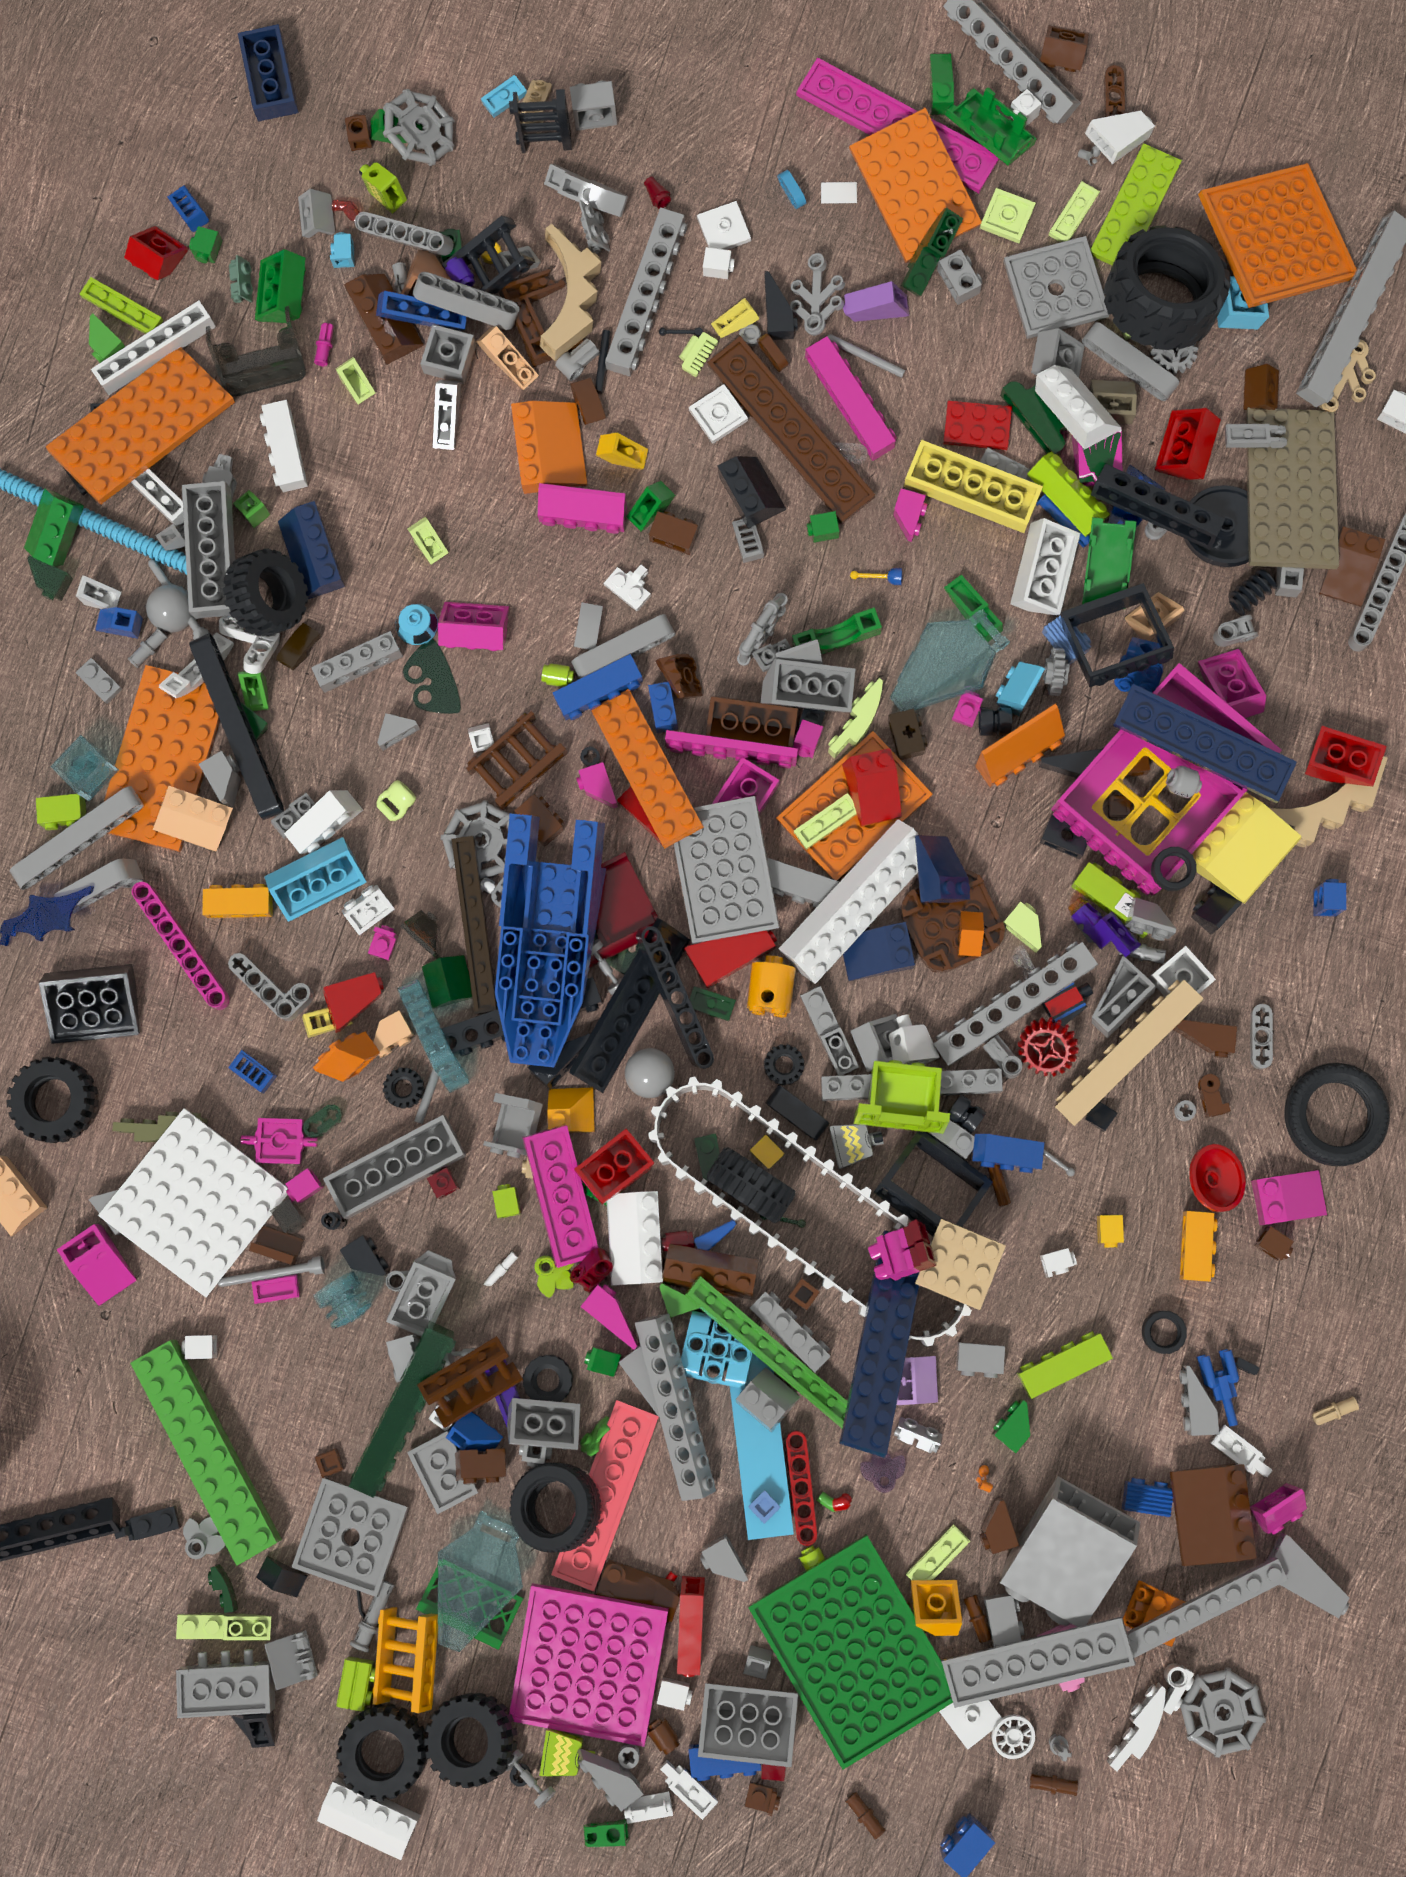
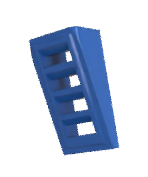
M185 185L167 197L192 232H195L198 226L202 227L209 222L208 217ZM187 196L185 199H183V200L180 201L179 203H176L177 201H179V200L182 199L183 197Z
M243 1050L239 1052L228 1067L263 1094L277 1077V1075ZM243 1058H246L247 1060L240 1068V1070L237 1069L236 1067L241 1062V1060ZM252 1063L253 1066L245 1075L243 1072L248 1067V1065ZM257 1068H259V1069H260L259 1072L256 1074V1076H255V1077L253 1078V1080H252V1079L250 1078L251 1075L254 1073V1071H255ZM263 1073L267 1074L260 1084L256 1083Z
M732 1220L695 1238L694 1242L697 1248L709 1251L735 1228L736 1223Z

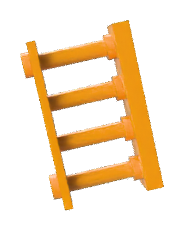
M397 1607L381 1609L378 1618L379 1630L373 1704L386 1703L390 1701V1698L411 1701V1712L421 1713L432 1710L439 1615L431 1613L418 1616L417 1621L396 1617ZM396 1627L417 1630L416 1644L395 1641ZM394 1650L415 1654L414 1668L393 1664ZM392 1674L412 1677L413 1692L391 1688Z

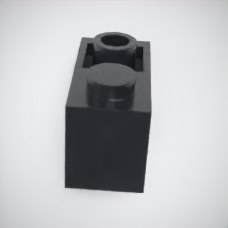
M362 1235L340 1249L351 1269L380 1276H387L389 1274L387 1271L389 1265L383 1256L379 1258L375 1251L378 1247L371 1237L367 1238V1236Z

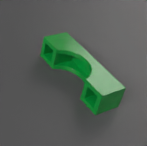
M874 607L856 613L846 621L824 629L812 628L792 635V645L796 647L818 640L822 655L880 635L882 626Z

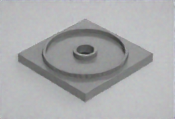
M1086 236L1004 257V266L1027 339L1038 336V332L1056 328L1063 330L1109 317L1104 303L1105 296ZM1057 283L1062 286L1063 293L1061 295H1052L1048 287L1051 284Z
M323 1478L292 1568L379 1597L409 1507ZM351 1528L356 1529L360 1536L358 1543L354 1546L348 1545L344 1540L345 1532Z

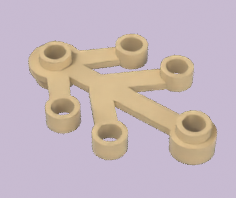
M1360 340L1357 346L1361 349V352H1357L1355 349L1350 355L1351 361L1341 373L1343 377L1333 390L1334 395L1330 402L1334 406L1330 407L1327 403L1320 405V411L1336 412L1339 406L1337 399L1347 380L1352 390V399L1355 402H1362L1366 397V390L1360 387L1353 369L1357 362L1362 373L1361 380L1365 384H1371L1376 377L1375 372L1369 368L1365 358L1369 348L1363 340ZM1365 374L1371 375L1372 379H1367ZM1357 392L1362 394L1361 398L1356 396Z

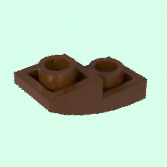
M591 378L570 383L576 405H579L584 425L606 419L600 398Z

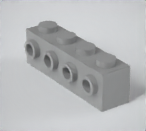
M764 1292L750 1309L816 1372L831 1357L827 1353L830 1348L821 1340L817 1343L811 1337L814 1333L805 1324L801 1327L795 1321L797 1316L789 1308L784 1310L779 1305L781 1300L773 1292L770 1294Z

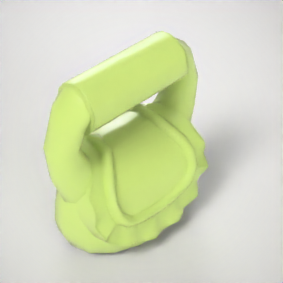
M396 780L390 785L389 789L379 795L376 802L377 808L390 821H396L406 814L407 809L414 804L416 796L404 783ZM388 798L399 809V813L396 815L383 802V799Z

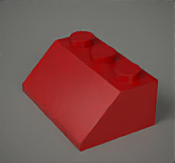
M1207 408L1172 410L1154 470L1185 480L1204 479L1221 419Z

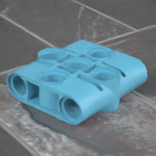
M693 1310L681 1356L685 1376L708 1381L711 1384L745 1389L754 1354L736 1338L732 1341L733 1336L729 1332H719V1324L716 1321L713 1323L711 1336H709L713 1319L706 1313ZM694 1340H701L703 1346L699 1350H693L691 1343ZM716 1345H723L725 1351L721 1355H715L713 1348ZM740 1349L747 1352V1357L744 1360H737L735 1358V1353ZM705 1359L702 1376H700L703 1360ZM727 1364H729L725 1381H723ZM711 1367L720 1369L719 1375L715 1378L708 1376V1370Z

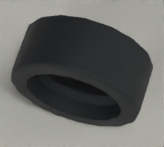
M1169 847L1162 850L1154 858L1151 865V875L1154 882L1160 888L1167 891H1178L1185 888L1194 880L1197 872L1196 861L1193 855L1181 847ZM1169 856L1180 857L1187 866L1185 877L1178 882L1166 880L1161 873L1162 861Z
M1156 1311L1144 1320L1142 1338L1152 1351L1159 1354H1171L1178 1351L1184 1345L1187 1338V1328L1183 1319L1176 1313ZM1159 1319L1171 1320L1176 1325L1177 1337L1170 1345L1161 1346L1151 1336L1152 1325Z

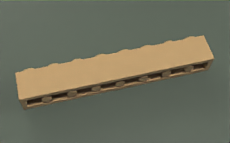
M1184 979L1181 982L1176 980L1168 988L1170 993L1165 998L1162 996L1157 998L1152 1003L1154 1009L1149 1014L1144 1011L1135 1020L1138 1024L1132 1030L1128 1027L1119 1036L1122 1040L1116 1046L1112 1043L1103 1052L1106 1056L1100 1062L1096 1059L1087 1068L1090 1072L1085 1077L1082 1075L1077 1077L1071 1084L1074 1088L1069 1093L1063 1091L1055 1099L1058 1102L1055 1107L1074 1126L1204 999Z

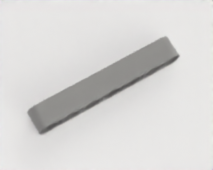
M1406 514L1397 524L1349 636L1348 644L1354 651H1363L1372 642L1406 563V546L1399 545L1397 541L1400 539L1406 544ZM1389 559L1396 560L1398 566L1392 565ZM1381 578L1388 579L1389 585L1383 584ZM1373 597H1378L1381 600V604H1376L1373 601ZM1364 617H1371L1373 624L1367 623ZM1356 636H1362L1365 643L1358 642Z
M132 786L123 788L15 864L10 869V873L20 889L25 890L35 885L137 813L144 806Z

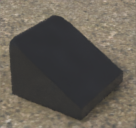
M1098 1102L1088 1113L1085 1120L1104 1132L1118 1113L1103 1103Z

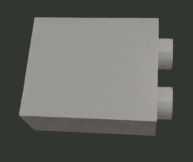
M1057 1476L1017 1540L1019 1546L1012 1548L1007 1556L1000 1583L1005 1586L1008 1594L1014 1599L1021 1602L1031 1600L1045 1608L1048 1616L1056 1623L1061 1625H1069L1071 1623L1076 1627L1084 1626L1088 1623L1136 1549L1141 1522Z

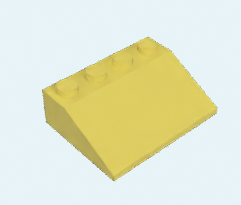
M1245 792L1192 855L1196 861L1198 874L1245 904L1302 837L1264 803Z

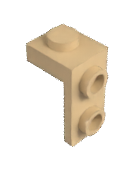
M532 80L523 102L547 101L552 84L546 83L543 80ZM543 110V111H524V112H522V113L544 112L545 110ZM533 121V122H523V123H540V122H544V121Z

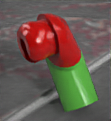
M822 1491L816 1501L830 1511L837 1512L847 1510L851 1506L852 1498L849 1494L843 1493L840 1497L833 1499Z

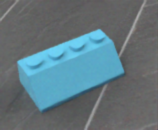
M344 837L264 876L268 890L288 922L367 883Z

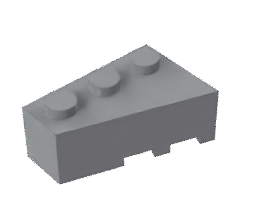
M1122 956L1092 1016V1024L1107 1038L1155 992L1156 985L1124 956Z
M409 1335L386 1342L388 1354L394 1367V1377L396 1382H399L401 1389L399 1396L402 1405L405 1404L406 1408L427 1403L417 1384L430 1377L419 1335Z

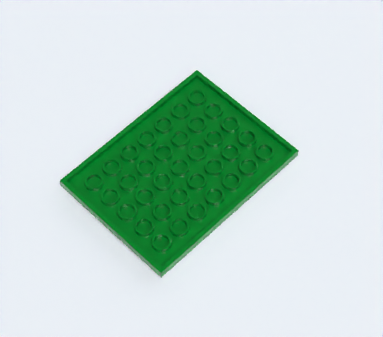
M867 1534L748 1605L751 1614L842 1770L953 1703L940 1658L923 1629L916 1626L912 1610Z

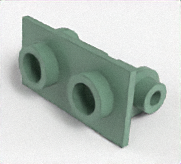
M236 255V259L231 260L229 264L230 280H237V282L230 284L231 298L235 303L242 302V299L253 302L250 262Z

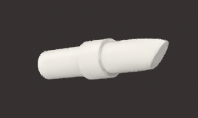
M511 1252L501 1264L499 1263L484 1285L492 1286L508 1271L507 1269L518 1259V1256Z

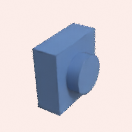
M765 1490L748 1506L764 1524L781 1508Z

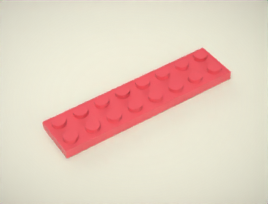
M616 1400L607 1424L610 1430L603 1436L599 1451L589 1472L590 1478L593 1479L596 1488L599 1490V1498L601 1499L600 1505L602 1506L600 1508L599 1524L596 1526L597 1528L593 1535L590 1536L591 1538L580 1547L559 1553L551 1574L552 1576L593 1592L595 1591L657 1424L658 1415Z

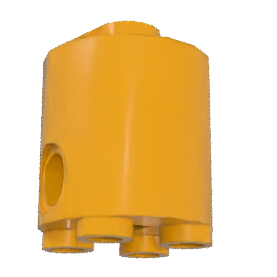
M766 956L765 962H753L751 965L746 1008L754 1015L764 1016L765 1012H770L774 1014V1017L787 1018V1013L791 1012L796 968L784 965L783 957ZM769 995H774V999L771 1002H765Z

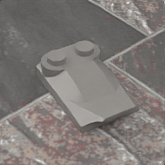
M427 1250L422 1256L415 1259L394 1303L391 1305L386 1322L428 1339L456 1280L452 1260L430 1250Z

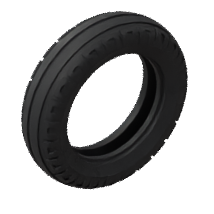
M1344 1063L1322 1064L1301 1075L1288 1093L1284 1110L1287 1131L1297 1148L1310 1159L1329 1166L1353 1165L1371 1156L1384 1141L1390 1121L1388 1101L1377 1081L1362 1069ZM1328 1083H1340L1351 1087L1362 1097L1367 1108L1365 1130L1356 1141L1346 1146H1333L1321 1141L1314 1135L1307 1122L1306 1109L1311 1095L1319 1087Z

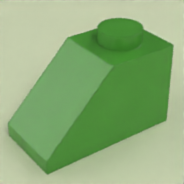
M92 313L89 324V346L94 351L92 356L101 363L125 348V345Z

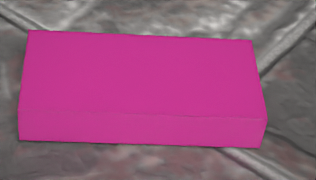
M298 1275L252 1282L254 1304L300 1297Z

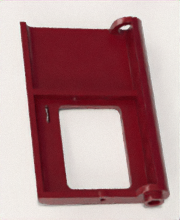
M625 852L601 864V868H606L596 932L598 939L603 944L602 948L597 952L605 960L638 944L636 939L638 929L643 926H653L655 920L659 918ZM650 930L646 931L644 938H646ZM594 954L591 955L589 968L597 965L599 962Z

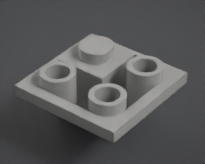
M1135 898L1132 901L1125 924L1126 927L1130 928L1131 932L1137 934L1146 932L1152 934L1151 937L1160 941L1169 939L1176 933V927L1158 904Z

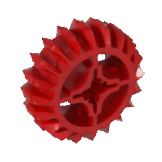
M1042 1017L1039 1023L1033 1020L1031 1026H1025V1032H1021L1019 1036L1022 1040L1018 1042V1046L1021 1047L1018 1053L1019 1055H1024L1022 1063L1029 1062L1028 1070L1034 1067L1036 1068V1074L1043 1071L1044 1077H1046L1051 1072L1054 1077L1058 1071L1063 1074L1066 1068L1070 1069L1072 1067V1062H1075L1077 1059L1075 1054L1079 1052V1048L1076 1047L1078 1039L1073 1038L1075 1031H1067L1069 1024L1063 1027L1061 1026V1019L1057 1023H1053L1052 1017L1048 1019V1022ZM1040 1033H1050V1035L1045 1037L1041 1035L1036 1036ZM1057 1037L1061 1039L1065 1048L1057 1041ZM1051 1040V1048L1048 1050L1047 1053H1045L1047 1049L1046 1045H1048L1049 1041ZM1033 1048L1039 1052L1040 1057L1034 1052ZM1051 1057L1056 1058V1059H1058V1057L1061 1058V1059L1055 1060V1061H1048V1060H1047L1048 1058H1051Z

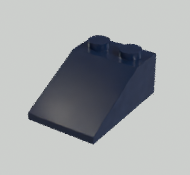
M916 835L915 843L921 902L952 903L970 900L968 876L948 837Z
M906 922L864 931L843 953L848 982L914 968L915 962Z

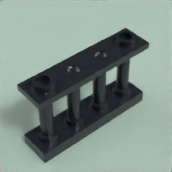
M565 89L556 90V98H553L552 101L519 103L517 92H513V101H509L510 115L514 114L517 127L516 144L520 145L522 153H526V142L558 141V143L563 144L564 151L572 150L571 127ZM553 110V111H551V112L521 113V112H524V111ZM552 120H555V122L523 123V122H533V121H552ZM539 131H557V132H543V133H525V132H539Z
M501 215L441 265L445 270L446 264L450 259L454 257L463 258L467 266L470 263L472 264L483 285L480 290L495 295L517 276L526 273L530 266L535 263V260L528 256H521L510 235L511 230L516 227V224L512 218ZM501 238L514 259V262L507 268H505L494 247L495 243ZM485 251L488 252L499 273L491 281L479 261L480 255Z

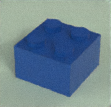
M970 1813L967 1817L962 1816L955 1825L957 1829L952 1835L947 1834L940 1843L943 1861L961 1877H968L996 1843L992 1833Z

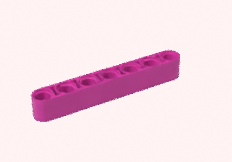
M136 883L132 888L134 899L206 1003L217 1010L225 1009L230 1002L228 993L162 898L148 883ZM148 888V895L141 898V890ZM155 906H160V913L158 915L153 916V908ZM169 923H172V931L169 933H165V926ZM185 941L184 949L177 951V943ZM197 958V966L190 969L189 961ZM205 976H209V984L207 986H202V978ZM221 993L222 1001L219 1004H214V996Z

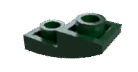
M220 1564L210 1567L211 1571L208 1572L209 1585H212L213 1591L222 1590L219 1596L221 1608L224 1607V1613L236 1611L238 1609L237 1598L227 1573Z

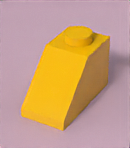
M619 433L600 435L596 456L611 464L642 470L645 466L648 449Z

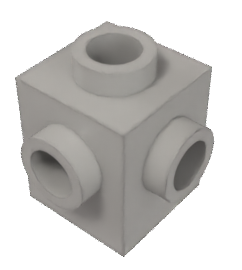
M520 1445L519 1455H522L521 1461H526L527 1466L535 1467L546 1463L547 1459L551 1460L553 1448L540 1447L541 1452L534 1454V1446Z

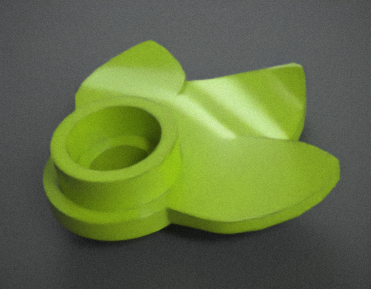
M550 1256L538 1258L535 1262V1272L539 1276L537 1286L541 1293L551 1298L555 1288L562 1290L573 1288V1282L570 1281L568 1270L574 1263L557 1268L554 1258ZM548 1263L550 1269L543 1271L541 1268L542 1264Z

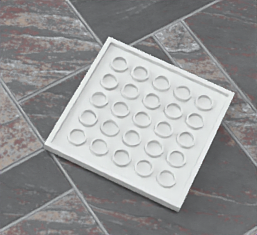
M184 1108L98 1216L204 1297H207L288 1195L286 1193L288 1187Z

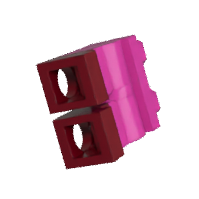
M916 1219L909 1222V1225L904 1228L876 1237L877 1242L869 1246L868 1250L873 1260L879 1258L883 1260V1264L874 1267V1272L878 1279L892 1278L896 1281L901 1279V1277L937 1266L932 1247L929 1245L930 1241L927 1230L923 1223Z

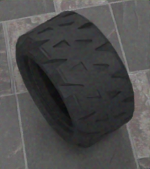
M1167 225L1152 226L1147 232L1142 229L1131 235L1128 242L1125 241L1107 277L1104 287V294H1106L1104 303L1108 315H1113V323L1122 333H1127L1133 341L1144 346L1151 345L1154 346V349L1172 350L1175 347L1183 349L1192 346L1210 332L1229 294L1228 291L1231 283L1230 273L1226 270V261L1219 251L1214 250L1212 243L1201 235L1193 234L1188 229L1177 226L1169 228ZM1146 273H1161L1171 276L1189 289L1194 301L1172 303L1160 299L1144 287L1139 276Z

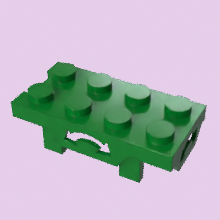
M987 87L985 89L984 95L973 88L967 93L965 100L961 104L950 106L945 116L1009 166L1035 145L1037 138L1024 129L1027 118L1021 113L1016 115L998 99L994 98L996 93ZM996 105L1000 107L1004 115L1011 116L1014 120L1005 118L998 109L996 110Z
M1092 517L1082 604L1128 589L1137 521L1125 520V524L1104 523L1103 518Z

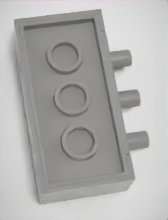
M253 1649L244 1650L243 1663H230V1651L224 1650L221 1651V1664L208 1665L207 1652H199L198 1665L182 1666L176 1670L177 1718L270 1713L275 1709V1684L269 1661L253 1662Z

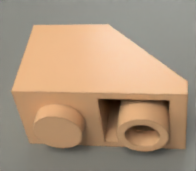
M399 1010L379 1022L373 1043L380 1052L378 1056L382 1058L392 1052L391 1049L399 1045L402 1047L412 1041L410 1038L415 1035L405 1016Z

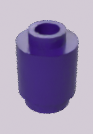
M454 257L447 262L445 271L452 281L470 287L474 285V275L463 258Z

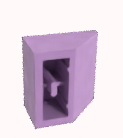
M936 1356L905 1357L896 1405L938 1402Z

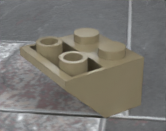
M1091 380L1090 392L1118 424H1132L1136 416L1137 400L1134 382Z

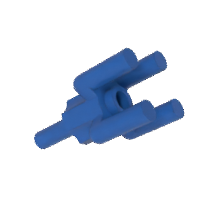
M1223 1349L1219 1351L1224 1370L1215 1372L1210 1355H1199L1197 1360L1204 1385L1212 1388L1215 1401L1222 1400L1229 1427L1238 1425L1231 1398L1237 1396L1234 1383L1239 1381L1232 1350Z

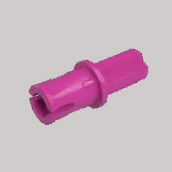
M329 323L321 325L319 340L316 341L317 350L314 363L323 367L328 365L329 351L333 347L331 340L334 326Z

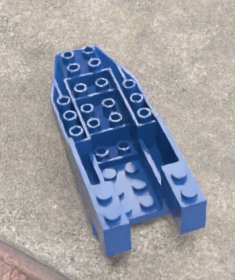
M510 813L499 920L501 933L495 997L510 1063L555 1067L584 999L606 868H601L605 823L576 820L572 864L536 862L540 817Z

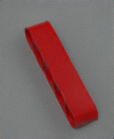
M793 1430L786 1437L796 1536L800 1544L809 1546L817 1539V1528L807 1440L803 1432ZM793 1435L802 1437L803 1443L800 1447L791 1446L790 1438ZM796 1458H802L805 1461V1467L802 1470H795L792 1463ZM804 1481L808 1485L807 1491L803 1494L795 1490L796 1483ZM801 1505L810 1507L811 1511L808 1516L802 1517L798 1514L797 1511ZM804 1528L811 1529L813 1531L812 1538L809 1540L802 1539L800 1537L801 1530Z

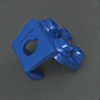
M1132 637L1126 655L1120 658V662L1161 647L1159 643ZM1158 663L1144 671L1130 673L1121 679L1116 678L1114 683L1122 692H1129L1134 684L1153 693L1159 686L1164 666Z

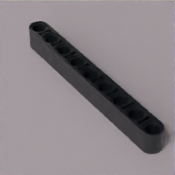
M208 633L190 641V649L259 816L262 820H266L284 812V806L214 637Z

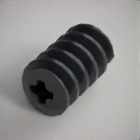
M1261 569L1257 570L1255 575H1251L1248 580L1242 582V585H1238L1235 591L1229 592V603L1240 616H1244L1243 608L1251 611L1250 603L1257 606L1259 604L1257 598L1264 601L1265 595L1263 593L1270 596L1272 594L1270 587L1277 589V585L1269 573Z

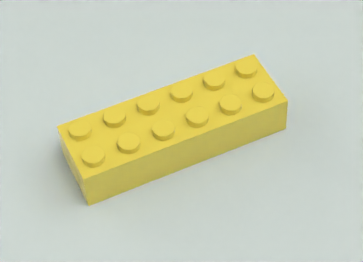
M921 440L904 483L905 488L1025 533L1043 488L1041 485Z

